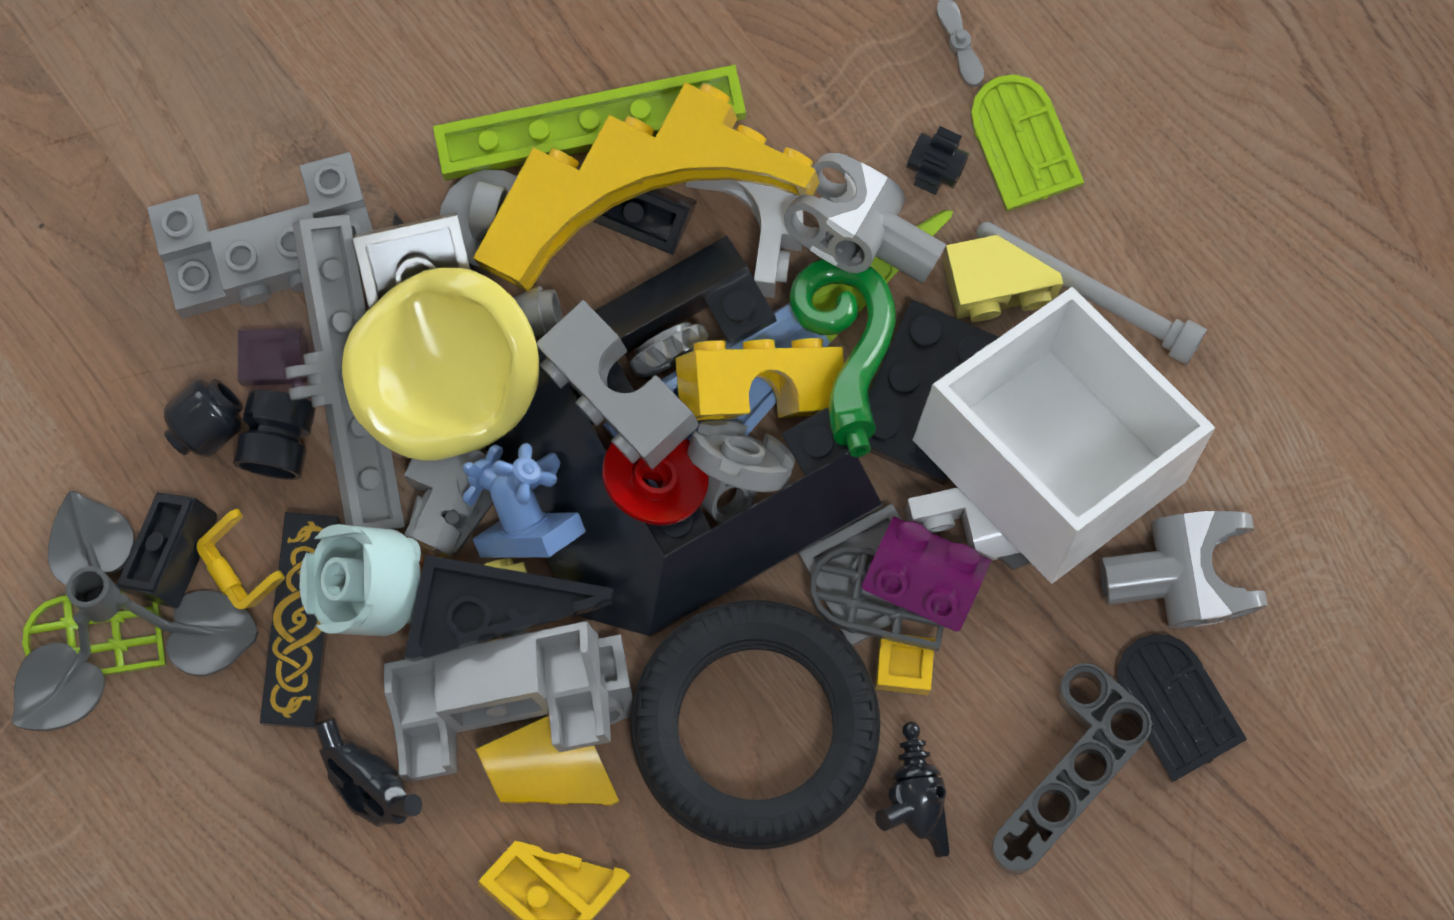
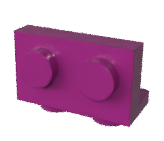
M893 516L863 581L862 589L958 632L961 630L976 598L991 559L980 555L968 545L955 544L929 532L927 528L919 523L904 521Z

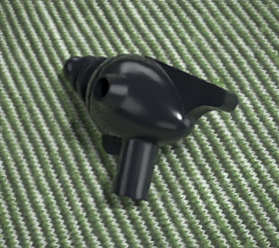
M910 721L902 727L903 736L907 741L899 744V747L904 749V753L898 755V760H902L904 763L894 774L893 781L896 782H893L889 789L888 796L892 805L878 810L875 813V822L883 831L905 823L917 838L930 841L937 858L946 857L949 855L950 850L944 808L946 796L945 783L942 777H938L941 776L940 771L926 761V758L931 755L930 752L923 750V746L927 745L926 741L918 740L921 731L919 725L916 722Z

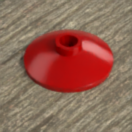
M687 439L683 440L653 469L641 458L632 464L613 443L608 448L602 465V478L605 489L616 506L628 516L654 525L674 524L691 516L700 507L706 496L709 477L708 474L693 464L688 456L687 450L690 441ZM643 480H653L658 484L659 488L651 487Z

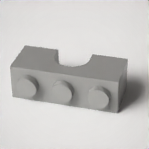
M584 300L536 343L546 358L539 366L560 388L568 382L581 395L575 404L596 426L605 420L613 428L617 435L611 440L612 443L632 464L641 458L653 469L699 427L694 414L657 375L642 388L632 393H617L607 387V376L610 368L627 352V349L620 337Z

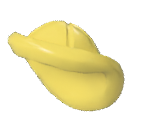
M436 268L420 272L397 284L358 320L351 330L344 347L342 377L350 409L357 421L377 441L407 458L436 461L482 449L506 435L520 422L530 407L537 390L539 355L534 332L525 313L516 300L500 285L472 270Z

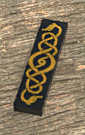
M285 512L278 571L280 570L283 573L285 579L276 587L260 716V724L315 730L314 725L317 723L327 633L321 631L316 626L321 624L315 614H307L302 605L300 570L305 554L314 553L321 539L314 538L324 528L340 524L341 520L338 516Z

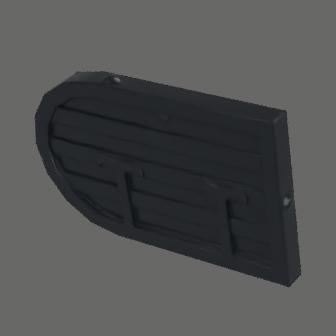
M1153 634L1136 640L1124 651L1117 665L1116 682L1137 699L1150 713L1152 727L1147 742L1172 783L1200 766L1211 763L1214 758L1247 740L1203 667L1202 661L1198 659L1197 655L1186 643L1170 635Z

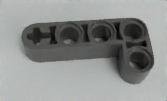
M1081 663L1067 670L1060 683L1058 692L1062 707L1087 732L1003 824L993 839L991 849L993 860L1006 873L1018 875L1032 869L1141 748L1151 733L1152 721L1150 713L1104 670L1094 664ZM1081 677L1092 680L1098 687V699L1089 704L1075 701L1070 695L1069 684ZM1122 713L1133 716L1139 724V736L1130 741L1117 738L1111 730V718ZM1085 753L1094 754L1099 757L1104 766L1103 776L1099 780L1092 782L1083 780L1075 771V758ZM1053 793L1063 797L1068 806L1067 817L1059 822H1049L1044 819L1038 810V800L1042 796ZM1026 814L1036 829L1050 835L1047 841L1043 842L1041 836L1037 833L1029 841L1025 849L1031 857L1025 861L1018 856L1011 862L1004 856L1008 846L1003 839L1007 836L1013 840L1020 838L1029 826V824L1020 821L1021 817Z

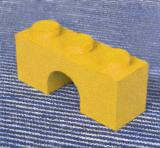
M821 338L791 341V348H775L774 340L771 339L743 342V349L726 350L725 341L697 342L693 344L694 351L675 358L678 398L694 414L697 421L730 420L750 414L749 389L756 377L764 380L773 389L777 401L778 418L811 417L823 409L829 408V397L833 382L844 365L843 347H823V339Z

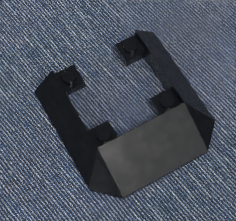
M728 236L721 238L594 310L620 337L627 349L626 353L706 308H709L731 347L777 322L775 314L751 275L747 264ZM538 348L539 364H540V363L543 362L546 358L543 356V354L541 353V351H540L539 348ZM616 361L609 370L607 387L617 393L635 392L618 361ZM540 366L537 390L524 417L506 435L485 447L487 452L493 445L502 447L503 453L498 461H504L512 465L519 458L518 450L524 443L532 446L531 459L535 462L551 452L556 453L560 460L559 469L555 474L557 476L556 483L551 487L541 484L533 492L542 512H578L586 532L551 557L545 558L558 579L613 588L614 595L611 606L577 615L578 617L649 637L883 506L859 458L850 455L847 445L836 443L830 426L828 407L781 433L805 477L713 529L700 507L688 518L668 525L644 523L628 516L619 509L609 497L603 483L602 465L607 450L593 426L594 423L575 404L581 395L569 382L562 388L557 386Z

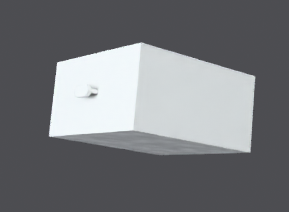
M1071 287L936 381L930 390L913 441L1036 569L1053 584L1186 483L1216 427L1091 304Z

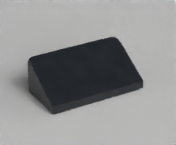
M663 187L650 190L618 204L592 222L674 255L695 210L697 201Z
M157 492L116 585L118 589L166 607L178 608L201 557L197 551V543L214 526L217 519L216 513L196 498Z

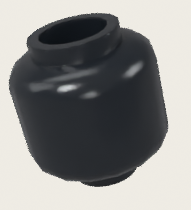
M203 379L194 380L165 406L164 420L169 429L164 432V435L172 447L183 455L193 452L202 457H210L216 454L241 430L242 418L240 412L243 410V405L232 390L217 379H213L211 382Z

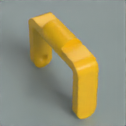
M234 509L227 513L199 539L197 551L207 565V571L223 595H227L235 608L246 609L259 604L284 581L285 576L280 570L276 571L247 595L241 586V581L225 557H222L215 547V543L243 518L241 511Z

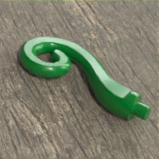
M820 258L801 270L793 281L790 292V307L794 318L806 331L818 335H835L848 329L855 322L859 310L857 299L851 292L844 291L837 297L836 307L833 310L821 311L813 306V296L815 293L831 284H844L856 289L865 300L868 310L866 328L833 382L828 410L830 426L836 443L847 445L852 457H862L871 451L868 439L876 430L868 399V387L887 352L896 321L895 303L887 283L872 266H869L860 273H849Z

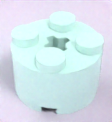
M337 524L321 530L314 538L321 539L314 553L305 554L300 570L302 605L307 614H315L321 624L316 626L321 631L331 634L388 636L399 631L406 623L411 624L421 579L419 565L421 549L418 542L414 538H406L402 533L392 529Z

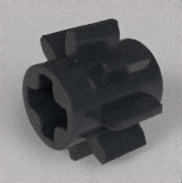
M939 126L933 137L923 132L920 134L906 165V168L917 172L914 186L934 195L937 194L942 184L953 189L955 188L970 154L959 149L962 135L942 126Z

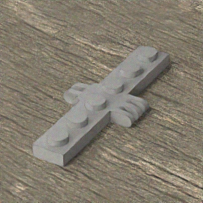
M349 215L298 220L292 226L315 352L303 355L304 365L285 368L287 379L307 377L308 386L289 389L290 400L311 398L313 408L325 406L346 525L392 530L403 528L405 525L391 450L377 441L357 421L350 409L343 384L342 358L344 347L354 325L366 313Z

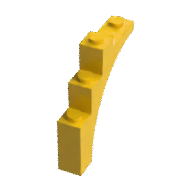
M685 82L656 137H653L655 132L653 128L634 117L627 116L623 122L609 115L579 170L577 167L580 163L566 153L552 148L548 155L533 147L473 259L485 271L525 291H529L551 258L580 229L612 207L650 190L690 181L735 180L771 186L799 197L801 195L813 196L820 182L816 169L811 167L813 161L804 154L788 147L781 153L765 145L767 139L759 132L747 126L739 125L736 130L732 129L737 121V117L732 105L728 103L730 97L708 84H702L701 88L698 89Z

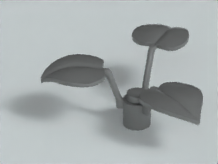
M69 491L57 512L51 529L48 545V562L53 575L66 586L68 599L79 610L74 616V621L78 625L80 651L77 654L71 646L64 643H49L39 646L25 658L16 675L12 723L20 729L30 731L58 730L81 721L95 709L104 693L106 680L105 675L97 666L86 662L91 655L88 623L90 621H107L115 616L120 608H125L163 631L172 632L166 644L167 655L180 671L192 676L214 675L228 668L256 642L259 634L257 625L246 609L235 608L226 595L215 591L200 590L184 595L180 606L174 608V622L164 620L131 601L127 595L121 594L118 587L107 574L121 570L129 558L135 544V536L130 523L113 508L92 501L75 491Z

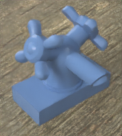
M524 443L518 450L519 458L512 465L504 461H498L502 456L503 448L493 445L489 448L485 459H481L474 464L467 462L463 465V472L468 475V482L470 484V487L463 495V501L467 505L472 506L477 501L481 490L486 489L490 491L491 499L500 520L473 538L480 558L551 557L586 532L578 512H542L533 492L541 484L551 487L556 483L557 476L555 474L560 466V460L556 453L551 452L535 462L531 459L532 446Z

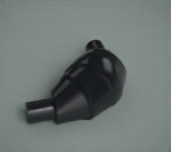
M334 717L322 720L314 725L322 746L319 752L328 772V780L351 812L376 827L384 824H401L408 817L417 816L421 812L422 801L420 797L416 794L406 793L404 782L398 777V772L391 763L351 740L342 739Z

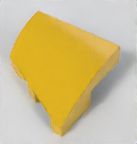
M549 716L476 749L501 803L525 804L527 802L549 803L550 805L576 803L613 806L620 802L595 746L558 752L554 748L551 739Z

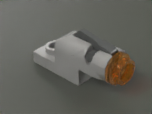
M476 450L443 460H411L404 476L410 487L423 492L424 495L423 497L419 495L416 497L410 523L404 536L406 538H414L420 546V571L423 569L425 555L447 559L457 556L493 505L490 491L486 489L481 490L474 505L469 506L463 501V495L470 487L468 475L462 469L463 465L467 462L474 464L481 459H485L486 455Z

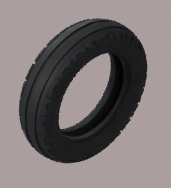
M743 600L718 605L693 616L678 626L657 647L644 667L635 690L631 710V739L635 759L642 778L655 800L675 821L692 833L711 842L738 849L763 850L788 846L810 838L834 823L847 811L864 788L873 769L880 741V709L876 690L868 669L854 647L840 632L818 616L796 606L768 600ZM766 650L795 660L805 667L818 681L831 709V744L818 770L795 790L770 799H742L715 789L704 781L692 768L684 754L679 739V713L684 696L694 679L714 661L739 651Z

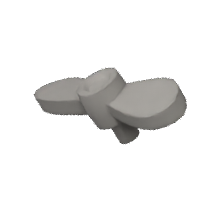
M939 0L936 13L943 28L950 37V51L957 55L960 76L968 86L977 87L983 81L984 69L970 47V34L963 30L960 10L952 0Z

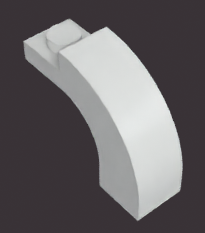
M735 180L686 182V187L730 194L741 200L752 211L761 233L754 280L764 297L774 298L776 282L786 283L788 276L790 252L781 251V249L802 251V244L789 234L784 222L786 209L798 196L771 186ZM796 211L798 219L803 223V211Z

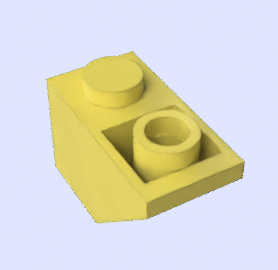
M999 235L946 245L942 261L956 319L970 316L973 322L986 321L1001 315L1002 309L1021 306L1023 311L1039 310L1051 302L1052 299L1058 297L1063 285L1061 273Z

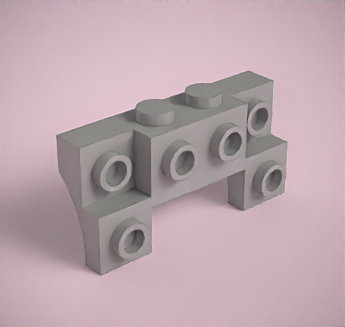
M347 152L299 166L309 204L210 231L203 203L198 194L147 207L158 253L164 262L175 309L180 317L186 318L236 303H240L242 306L258 305L268 301L271 298L270 294L290 288L293 292H304L292 226L298 220L349 215L353 236L354 234L372 231L373 227L351 153Z
M587 621L532 633L520 631L506 635L503 639L478 643L415 662L404 659L384 664V694L395 730L399 776L407 783L458 773L457 733L549 714L552 745L558 752L611 742L608 691L601 685L598 634Z

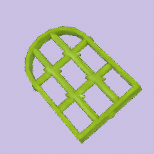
M67 594L42 603L31 613L23 629L22 646L26 657L32 652L30 647L31 634L66 629L67 644L77 654L79 653L80 647H76L75 630H78V625L73 619L72 603L68 599ZM152 602L153 606L144 607L161 617L160 604ZM63 604L64 617H60V621L35 625L37 619L49 608ZM128 610L118 611L111 619L103 621H111L113 639L109 638L107 643L90 645L91 653L114 650L116 667L100 669L105 676L167 666L163 630L155 626L156 635L121 640L120 623H124V619L139 616ZM90 621V622L88 623V625H90V624H96V623H103V622H93V621ZM157 643L159 660L124 665L123 651H128V647Z

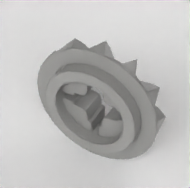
M685 322L654 336L638 347L635 351L637 356L629 364L637 377L655 376L675 366V358L694 351V343L708 341L709 334L704 324L692 325L691 322Z

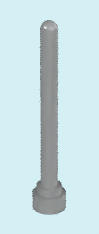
M983 222L977 228L978 238L999 235L1058 271L1062 276V286L1068 289L1073 287L1082 297L1164 341L1162 347L1170 350L1168 356L1186 366L1207 332L1206 328L1190 319L1186 323L1179 319H1176L1174 323L991 222Z

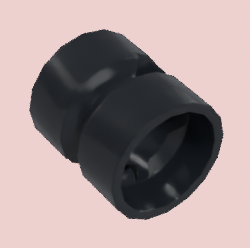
M263 389L249 391L242 419L249 427V431L241 433L238 437L233 460L234 466L241 470L270 478L284 480L300 479L307 453L306 447L300 441L301 437L311 435L316 408L312 407V402L307 399L290 400V394Z

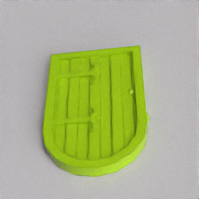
M1015 74L998 76L984 84L974 99L971 111L974 135L978 140L1006 212L1083 186L1084 180L1056 114L1055 106L1043 87L1028 77Z

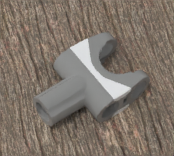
M840 153L822 155L812 167L816 169L820 182L816 191L822 197L819 199L812 195H801L789 204L784 215L785 226L789 234L814 254L846 272L860 273L865 271L872 264L876 256L923 284L946 244L899 217L905 203V197L901 187L892 179L847 155ZM826 167L837 169L844 175L846 183L836 184L829 181L823 175L822 169ZM802 210L811 213L817 219L819 227L810 228L805 226L798 219L796 211Z
M1201 511L1159 518L1151 522L1156 551L1100 558V581L1106 605L1164 598L1169 628H1188L1217 624L1249 615L1268 607L1265 591H1246L1245 588L1230 586L1217 576L1212 565V552L1216 545L1227 542L1229 537L1240 536L1254 531L1252 514Z

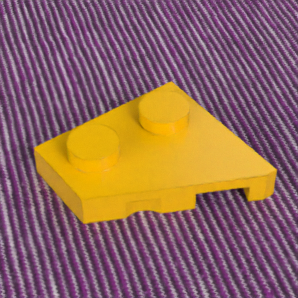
M514 841L478 881V886L516 920H593L629 880L630 874L624 869L614 867V870L582 862V858L564 853L552 854L543 851L541 847Z

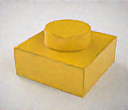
M910 636L935 642V638ZM879 638L875 690L928 696L931 691L934 651Z

